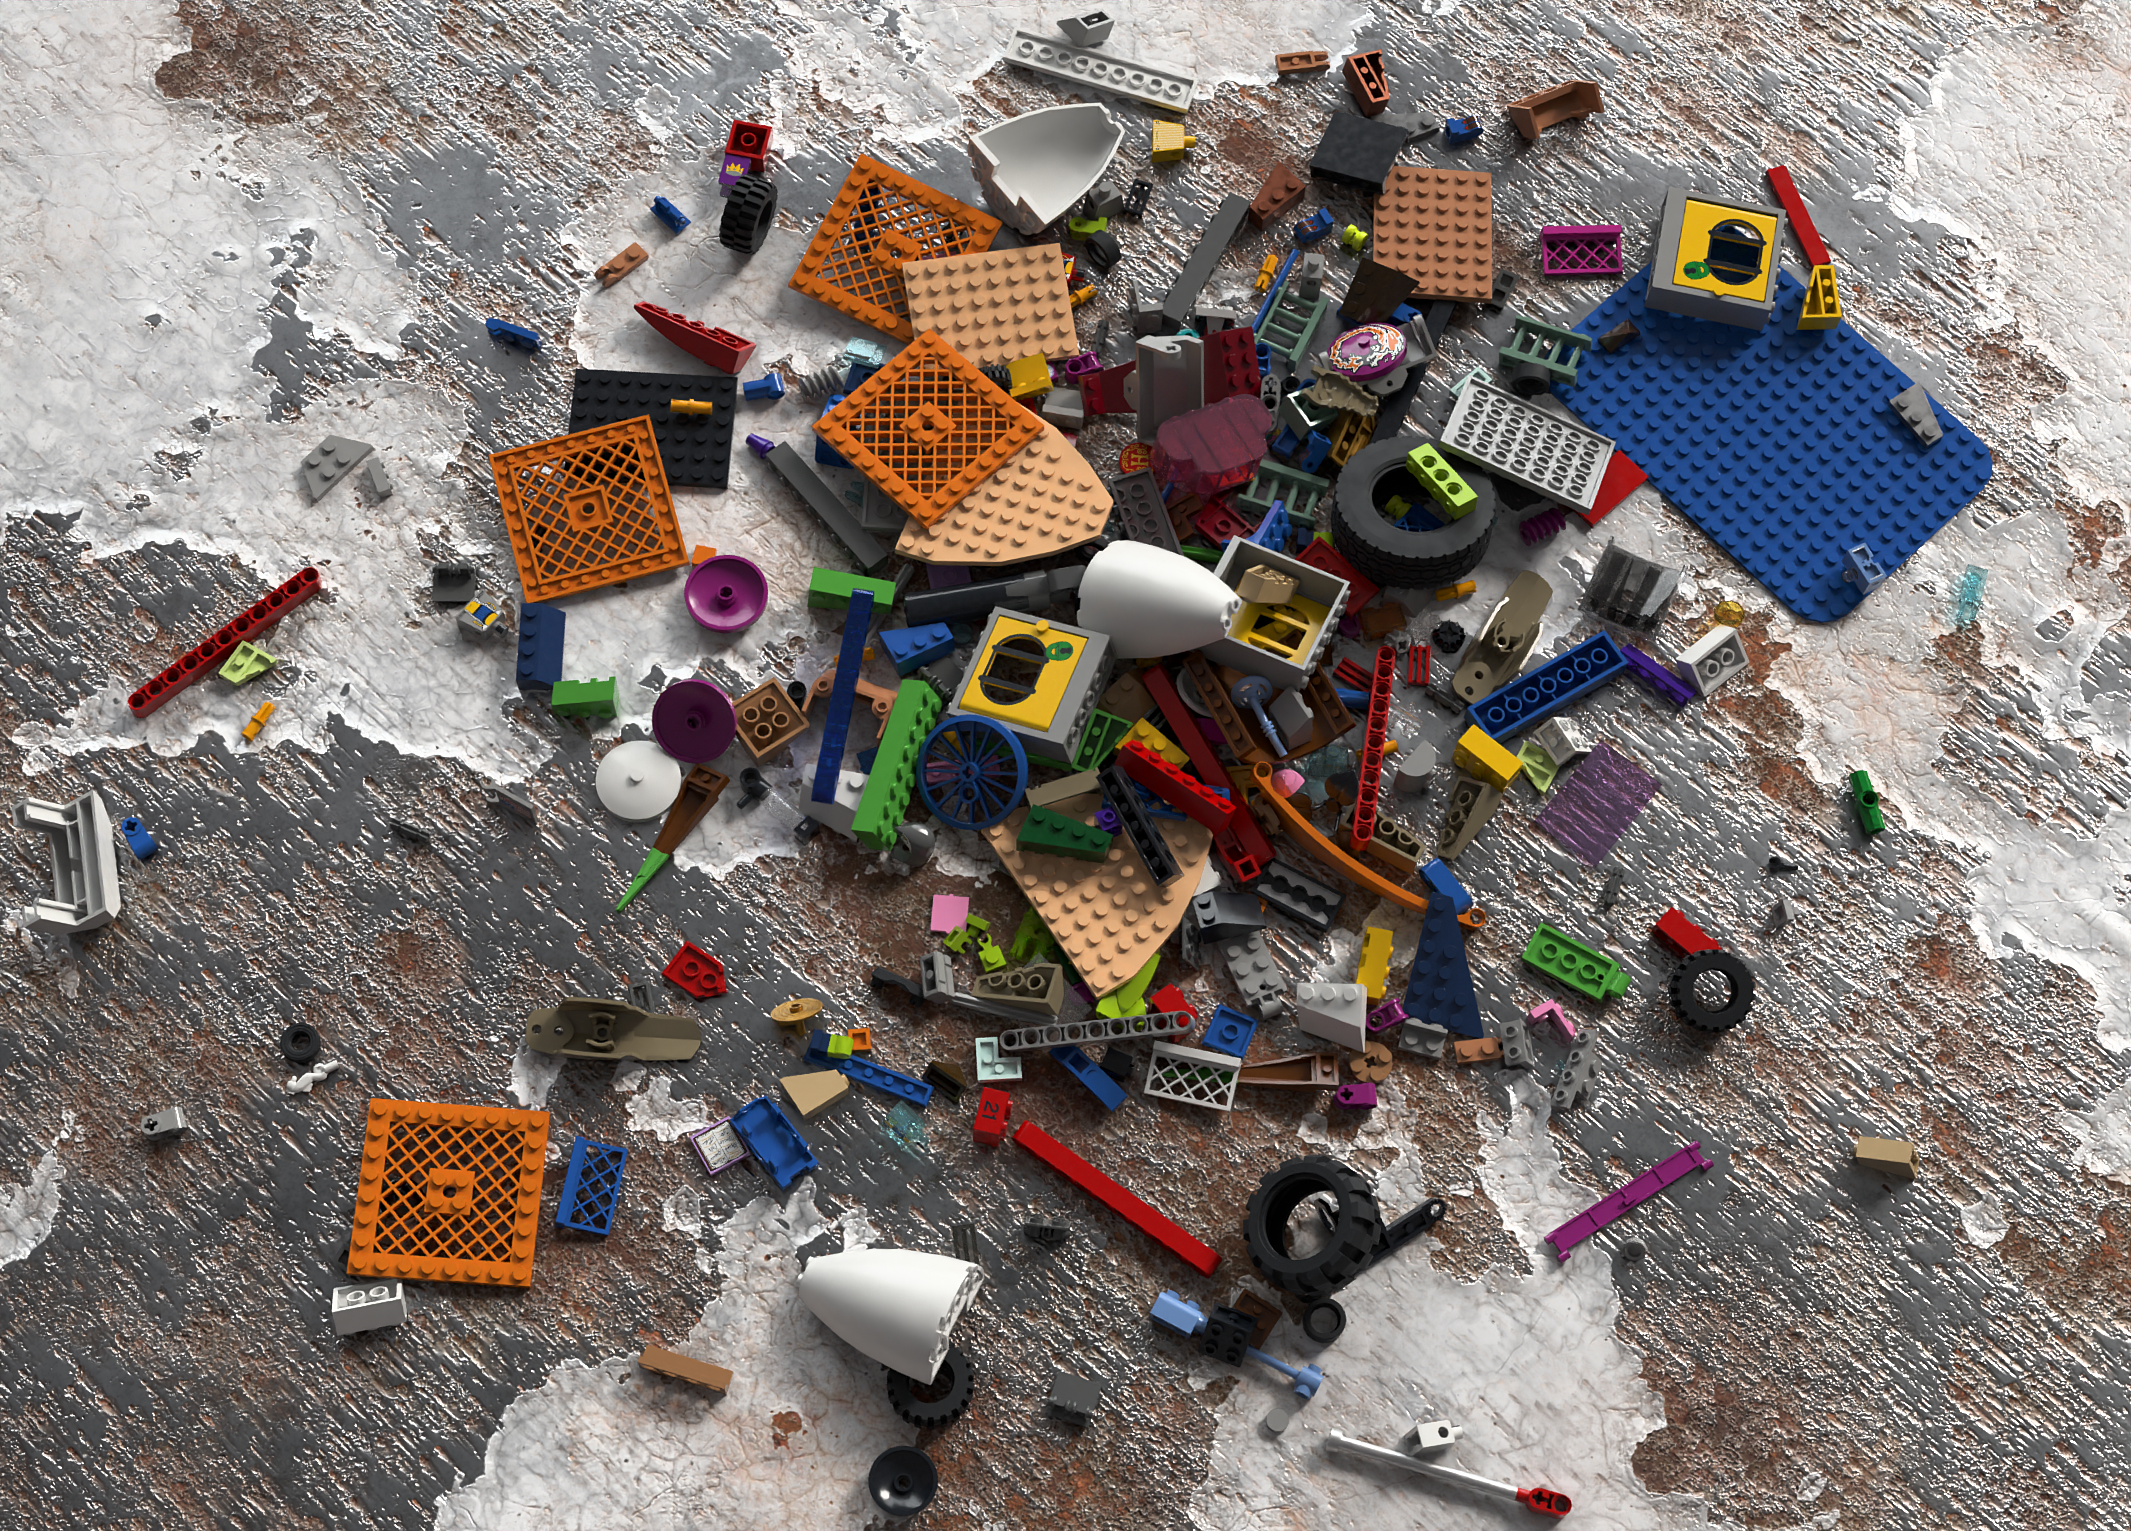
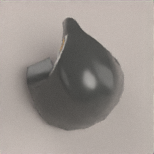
M918 822L905 823L902 827H895L893 831L906 843L910 853H906L901 847L895 846L891 850L890 857L914 867H920L927 863L935 849V837L931 829Z

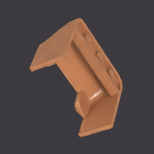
M1583 80L1565 81L1507 105L1508 112L1523 137H1528V139L1540 138L1539 133L1542 132V128L1567 118L1578 117L1579 119H1584L1590 116L1589 113L1605 112L1597 82Z
M827 670L814 681L801 713L809 721L818 698H827L832 693L872 707L873 715L883 720L876 737L878 751L898 693L837 670Z

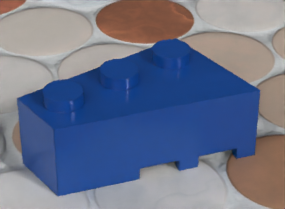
M944 622L879 632L881 647L899 677L955 651L954 638Z

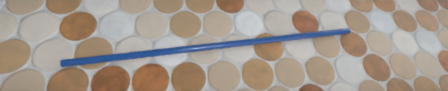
M1292 249L1251 325L1253 334L1257 333L1275 299L1278 287L1282 286L1299 254L1298 250ZM1204 413V430L1213 413ZM1193 434L1161 493L1164 504L1168 500L1202 434Z

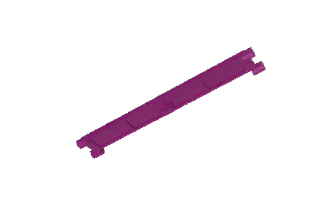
M1694 1141L1544 1237V1241L1548 1245L1552 1242L1560 1252L1556 1257L1560 1263H1563L1571 1258L1567 1249L1695 1167L1700 1166L1702 1171L1705 1172L1712 1168L1714 1164L1711 1159L1704 1161L1697 1151L1701 1146L1698 1141Z

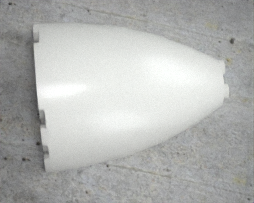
M1101 103L1071 104L1044 108L1011 118L970 137L968 157H972L973 166L970 168L974 180L979 181L983 189L981 194L985 201L1005 224L1012 229L1014 227L1018 228L1022 234H1037L1064 215L1088 193L1107 168L1121 142L1125 130L1119 122L1111 120L1110 111Z
M1118 540L1108 544V547L1103 551H1099L1089 563L1079 588L1078 598H1081L1080 610L1077 611L1078 626H1081L1082 629L1110 635L1118 658H1153L1177 654L1226 638L1232 626L1230 617L1233 613L1237 614L1242 600L1211 571L1187 557L1153 545L1130 540Z
M868 1249L816 1258L809 1257L804 1274H800L797 1278L796 1287H799V1298L840 1338L884 1365L931 1385L949 1350V1334L960 1312H968L985 1277L981 1266L943 1255L905 1249Z

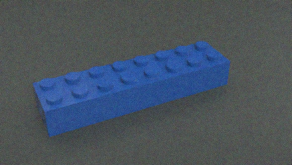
M1604 630L1469 706L1466 709L1464 719L1470 727L1473 724L1500 744L1623 674L1628 661Z

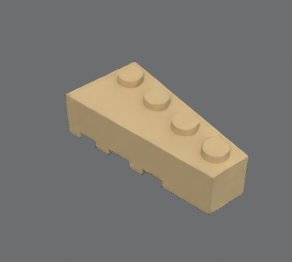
M1261 564L1245 571L1236 594L1241 596V600L1250 604L1252 602L1291 604L1300 580Z

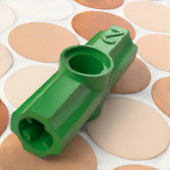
M1858 770L1849 774L1848 778L1856 800L1855 809L1861 815L1866 834L1874 835L1884 831L1886 828L1878 806L1879 797L1873 791L1867 771ZM1863 800H1867L1871 805L1865 804Z

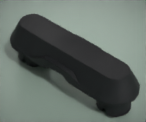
M877 967L871 973L873 977L870 982L871 987L876 986V989L881 990L885 982L897 984L903 990L912 994L909 1003L911 1005L915 1004V1007L918 1008L922 1007L924 1000H927L924 998L923 986L881 967Z

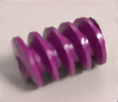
M1556 508L1543 511L1541 515L1537 514L1534 518H1528L1527 521L1524 520L1519 524L1520 535L1526 546H1531V540L1534 543H1538V537L1544 540L1545 533L1548 537H1551L1552 530L1556 534L1559 533V527L1562 530L1566 529L1565 520Z

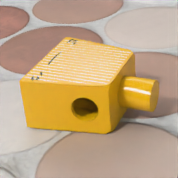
M1153 120L1152 162L1180 160L1183 158L1184 148H1195L1196 137L1184 136L1183 125Z

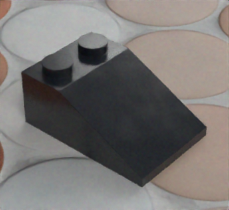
M1211 891L1192 897L1204 945L1267 929L1257 894Z

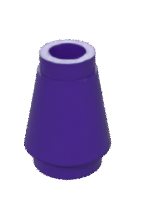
M753 433L746 438V444L761 459H766V454L776 447L772 441Z

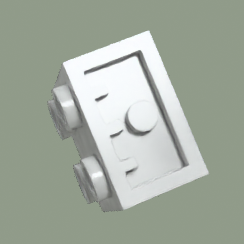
M1552 717L1534 731L1557 766H1561L1575 754H1589L1592 752L1589 748L1588 740L1580 735L1577 730L1578 726L1572 719Z

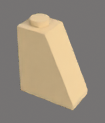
M837 1070L783 1077L780 1079L781 1088L804 1122L849 1094L848 1086L850 1083L844 1074L840 1075Z
M1859 1136V1141L1855 1143L1853 1150L1859 1165L1916 1179L1920 1158L1912 1142Z

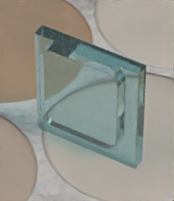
M852 337L846 347L843 360L878 369L887 346Z

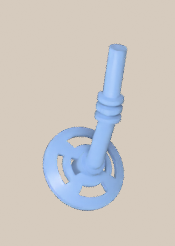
M1262 676L1244 677L1232 687L1230 692L1231 700L1240 708L1254 710L1261 724L1260 728L1264 729L1263 733H1266L1265 737L1270 739L1281 758L1287 752L1276 735L1277 730L1273 729L1274 725H1271L1272 722L1268 721L1261 707L1270 699L1273 692L1272 685L1269 680ZM1252 683V687L1245 689L1243 692L1240 691L1243 686ZM1259 684L1264 685L1267 688V691L1265 692L1264 689L1261 686H1259Z

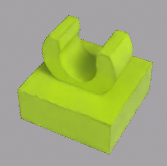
M969 913L965 922L971 924L967 934L974 938H977L980 929L987 931L991 924Z
M956 925L943 943L955 952L959 951L964 954L965 951L961 948L963 942L971 945L972 941L968 938L969 934Z

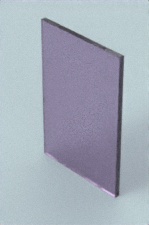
M1600 740L1534 822L1596 867L1661 788L1662 784L1607 743Z

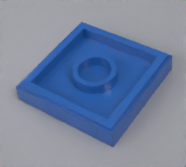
M1219 1004L1202 1045L1231 1057L1241 1058V1061H1243L1259 1020Z

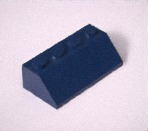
M521 603L516 682L519 690H553L554 682L562 681L566 612L543 603Z

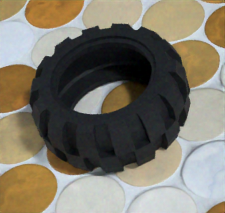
M1310 1154L1304 1156V1160L1295 1157L1280 1163L1279 1171L1275 1173L1270 1170L1258 1181L1262 1186L1256 1195L1250 1194L1245 1207L1250 1213L1248 1219H1243L1244 1240L1250 1243L1246 1246L1253 1265L1259 1268L1262 1276L1297 1295L1307 1293L1312 1297L1331 1293L1332 1286L1338 1289L1344 1288L1356 1279L1353 1274L1359 1268L1362 1270L1367 1268L1373 1258V1255L1369 1254L1373 1244L1378 1245L1381 1226L1375 1223V1219L1380 1217V1209L1376 1196L1371 1194L1370 1185L1360 1174L1337 1159L1331 1160L1325 1155ZM1323 1191L1333 1192L1339 1206V1222L1332 1240L1322 1251L1312 1257L1301 1260L1291 1259L1285 1245V1228L1293 1209L1303 1199L1314 1193Z

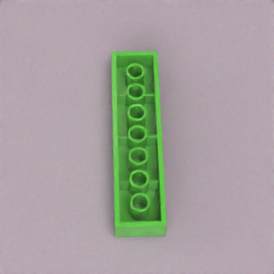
M903 679L853 821L851 831L869 849L892 850L893 844L897 839V833L893 829L902 824L906 806L910 801L911 791L916 784V764L919 751L927 736L935 728V721L938 712L941 710L942 701L925 681Z

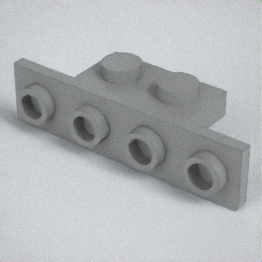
M1579 1029L1550 1103L1553 1108L1570 1109L1575 1095L1581 1100L1588 1101L1603 1063L1592 1052L1599 1035L1597 1030Z

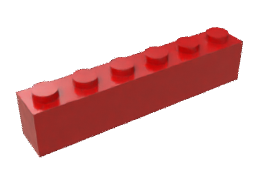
M1132 739L1124 744L1114 763V766L1123 767L1128 776L1217 835L1227 829L1237 809L1229 800L1221 798L1211 788L1203 786L1194 777L1186 775L1176 765L1168 763L1159 754L1145 748L1139 741Z

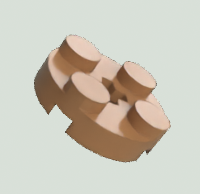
M1259 796L1251 801V806L1249 807L1260 821L1265 834L1275 837L1283 831L1277 827L1280 825V821L1269 804L1264 806L1261 803L1264 799Z
M1365 1040L1364 1053L1355 1049L1350 1053L1348 1067L1352 1073L1351 1075L1361 1084L1383 1082L1387 1079L1392 1069L1391 1052L1378 1042ZM1371 1058L1376 1063V1066L1372 1065L1371 1068H1368L1364 1060Z

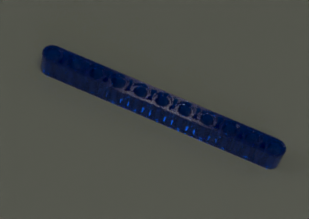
M853 588L812 789V802L831 805L834 803L874 603L875 591L859 588Z

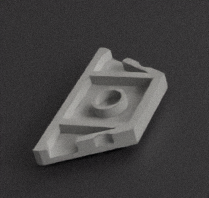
M329 435L301 461L315 501H320L374 450L373 446L368 443Z

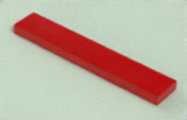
M1782 165L1768 169L1765 174L1782 209L1786 210L1785 215L1811 269H1813L1814 265H1829L1831 259L1786 166Z

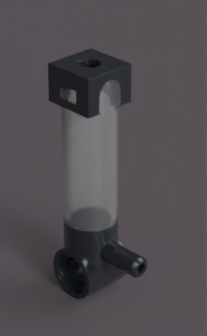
M749 767L740 773L741 789L746 793L737 802V806L740 809H743L753 799L757 800L792 831L794 837L804 846L820 833L819 824L809 815L805 816L761 777L757 769ZM748 779H755V780H756V781H755L754 783H752V784L746 783V781H747Z

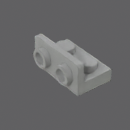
M1405 1019L1397 1050L1440 1061L1448 1030L1443 1029V1026L1438 1024H1424L1419 1019Z
M1521 1019L1501 1023L1500 1029L1506 1065L1521 1064L1526 1069L1535 1067L1529 1025Z

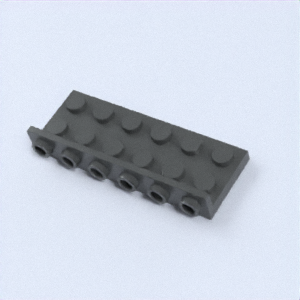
M1151 467L1108 479V487L1105 489L1113 499L1112 511L1114 516L1119 518L1118 527L1120 533L1125 534L1126 540L1153 545L1184 556Z

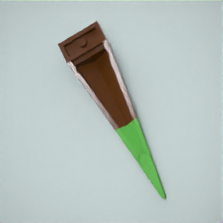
M697 763L686 776L657 840L616 908L618 914L717 803L719 794L730 782L727 775Z
M1313 1052L1283 1059L1241 1065L1236 1084L1316 1093V1090L1338 1091V1053ZM1200 1068L1196 1071L1202 1081L1213 1075L1210 1068ZM1178 1069L1177 1071L1180 1076H1183L1192 1069ZM1169 1070L1162 1074V1076L1178 1078L1174 1070ZM1224 1071L1218 1077L1222 1083H1229L1232 1081L1234 1073ZM1194 1073L1185 1078L1198 1080ZM1216 1078L1210 1080L1211 1082H1218Z

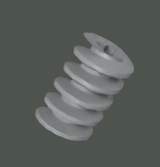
M831 365L828 367V371L824 368L821 369L820 374L815 371L813 377L807 374L806 381L803 377L798 379L799 390L806 403V396L814 400V393L822 397L821 391L824 390L826 394H829V387L834 392L836 391L837 384L842 389L844 388L838 371Z

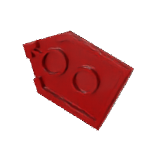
M688 940L661 973L663 977L696 999L727 993L722 963Z

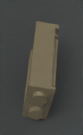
M1098 767L1094 768V771L1088 770L1042 784L1040 788L1036 786L1034 790L1026 788L1024 807L1027 806L1030 812L1033 804L1042 807L1081 794H1104L1096 779V776L1100 774Z

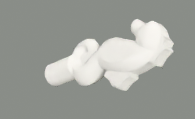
M332 1061L326 1065L316 1064L313 1066V1073L304 1074L298 1081L297 1077L293 1076L291 1081L287 1082L286 1091L292 1095L302 1091L310 1092L313 1081H322L327 1077L328 1073L340 1068L337 1061Z

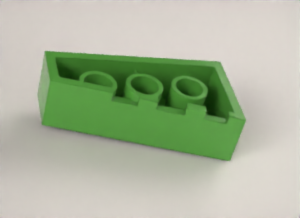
M814 567L807 607L890 614L896 582Z

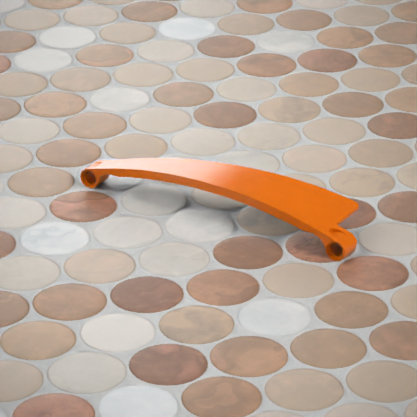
M1259 762L1251 769L1250 779L1261 792L1255 799L1260 796L1264 799L1261 801L1264 806L1266 804L1270 805L1280 821L1278 827L1323 863L1358 885L1400 906L1426 915L1429 901L1387 881L1347 855L1307 822L1282 796L1276 793L1271 786L1272 767L1269 763ZM1256 770H1264L1266 773V777H1259L1256 773ZM1479 908L1471 909L1464 915H1457L1459 927L1467 930H1476L1486 921L1485 912ZM1471 914L1478 918V924L1471 922Z

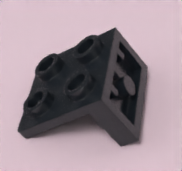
M1215 1302L1198 1352L1233 1366L1241 1367L1258 1318Z

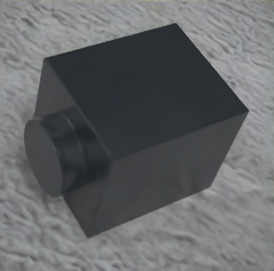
M1109 1047L1100 1068L1109 1077L1124 1083L1126 1076L1131 1077L1135 1066L1132 1065V1056Z

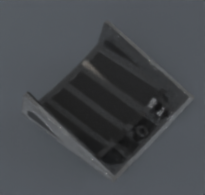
M1610 536L1578 611L1612 629L1655 642L1688 575V566L1684 565L1682 570L1678 571L1651 562L1616 546L1614 536Z

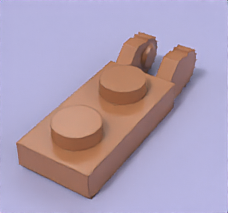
M1305 51L1275 55L1278 75L1316 70L1318 72L1327 71L1331 67L1330 62L1325 61L1328 59L1327 51Z
M634 242L606 263L605 266H601L595 272L594 277L599 280L610 273L602 282V285L607 288L616 281L619 282L647 261L649 255Z
M1502 1037L1454 1042L1453 1048L1456 1064L1464 1065L1498 1061L1501 1058H1505L1504 1050L1499 1051V1045H1503Z

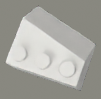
M806 764L798 812L805 816L809 815L818 823L831 827L833 831L839 834L842 833L857 843L858 837L851 831V827L869 775Z
M1297 983L1296 1005L1300 1030L1364 1053L1367 987L1363 984Z

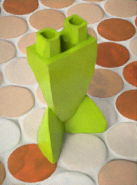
M1160 949L1133 980L1105 995L1100 1000L1096 1009L1098 1019L1146 1015L1142 996L1157 971L1161 957L1159 955ZM1139 1022L1136 1025V1031L1143 1029L1144 1022ZM1119 1024L1116 1026L1124 1029L1123 1024Z

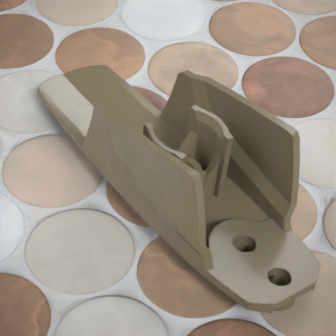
M1528 570L1520 572L1491 610L1468 645L1451 682L1453 692L1462 701L1473 705L1494 693L1498 688L1506 686L1521 672L1543 634L1542 628L1544 623H1538L1553 594V590L1548 582L1537 573ZM1468 688L1471 689L1469 690V695L1465 693V690Z
M564 997L560 1001L559 1007L535 1009L527 1018L525 1038L531 1050L553 1054L558 1057L624 1061L690 1060L699 1049L702 1041L699 1028L694 1019L649 1013L623 1001L581 997ZM535 1027L542 1029L539 1034L533 1033ZM558 1028H562L563 1034L557 1036L554 1033V1030L556 1031Z

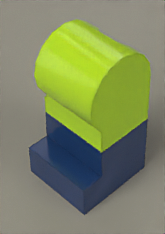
M1298 528L1296 553L1301 554L1318 536L1334 548L1335 542L1332 533H1318L1307 531V528Z
M814 1029L810 1051L813 1055L849 1059L854 1040L847 1036H836L835 1034L824 1033L823 1030Z

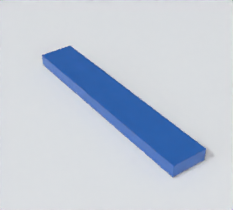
M809 1045L803 1058L807 1063L828 1071L837 1070L840 1075L844 1074L848 1079L923 1108L927 1107L934 1090V1086L851 1055L849 1059L813 1055Z

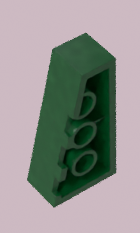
M1033 804L1016 840V851L1024 852V850L1033 851L1035 854H1054L1056 857H1074L1076 860L1104 864L1112 848L1113 835Z

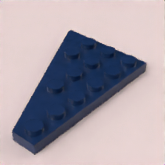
M1431 892L1402 1010L1404 1014H1408V1019H1419L1422 1023L1428 1025L1438 1024L1448 1031L1483 1039V1028L1453 897Z

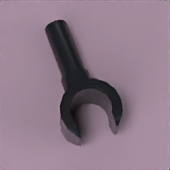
M1771 857L1769 859L1770 863L1778 865L1769 866V870L1773 873L1778 872L1780 869L1798 870V865L1781 863L1778 857Z

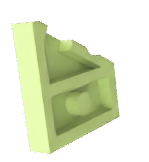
M243 640L218 674L223 679L239 686L275 666L278 661L276 658Z
M1525 741L1517 758L1523 762L1521 769L1540 794L1544 796L1560 766L1555 764L1547 751Z

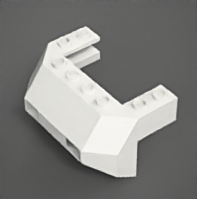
M91 790L66 805L28 797L12 806L13 827L49 835L56 901L38 898L33 901L34 908L23 906V927L62 935L94 929L115 919L121 907L113 831L100 796L94 790Z

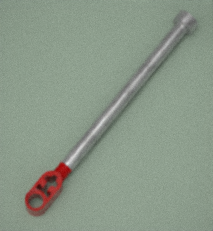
M1331 1428L1328 1437L1327 1451L1337 1453L1338 1449L1514 1500L1524 1503L1531 1512L1554 1519L1564 1518L1572 1508L1570 1498L1564 1494L1543 1488H1534L1531 1491L1345 1437L1342 1436L1343 1431ZM1536 1495L1539 1496L1538 1499L1541 1501L1539 1505L1535 1504L1536 1500L1533 1499ZM1556 1501L1563 1503L1565 1507L1564 1512H1559L1555 1509L1554 1503Z

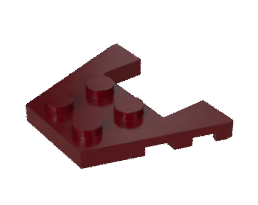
M1231 486L1215 488L1205 506L1206 509L1202 511L1195 525V529L1221 551L1220 543L1223 539L1232 540L1234 535L1243 539L1249 538L1257 532L1263 522L1261 520L1256 526L1251 527L1223 503L1234 493L1235 489Z

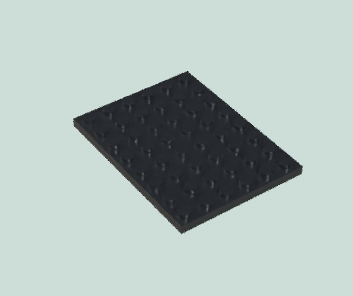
M576 368L568 435L649 414L668 486L728 489L738 377ZM671 399L683 401L694 399L697 402H712V415L695 413L689 415V413L671 412ZM619 445L612 446L611 448L616 450ZM624 446L620 453L629 456L633 449ZM599 450L593 451L591 453L596 455ZM604 451L600 458L609 461L613 454ZM637 452L633 459L640 463L639 455ZM579 455L570 458L576 460ZM584 456L580 463L588 467L593 459ZM617 457L613 465L621 468L625 461ZM565 461L564 470L568 472L573 464ZM597 462L593 470L601 473L605 466ZM629 464L626 472L634 475L637 467ZM577 467L573 475L581 479L585 471ZM609 469L606 477L614 480L617 472ZM642 470V472L640 473V475L638 476V478H640V479H642L643 481H645L644 474H643V470ZM589 474L586 481L595 482L597 477ZM622 475L618 483H628L630 479Z

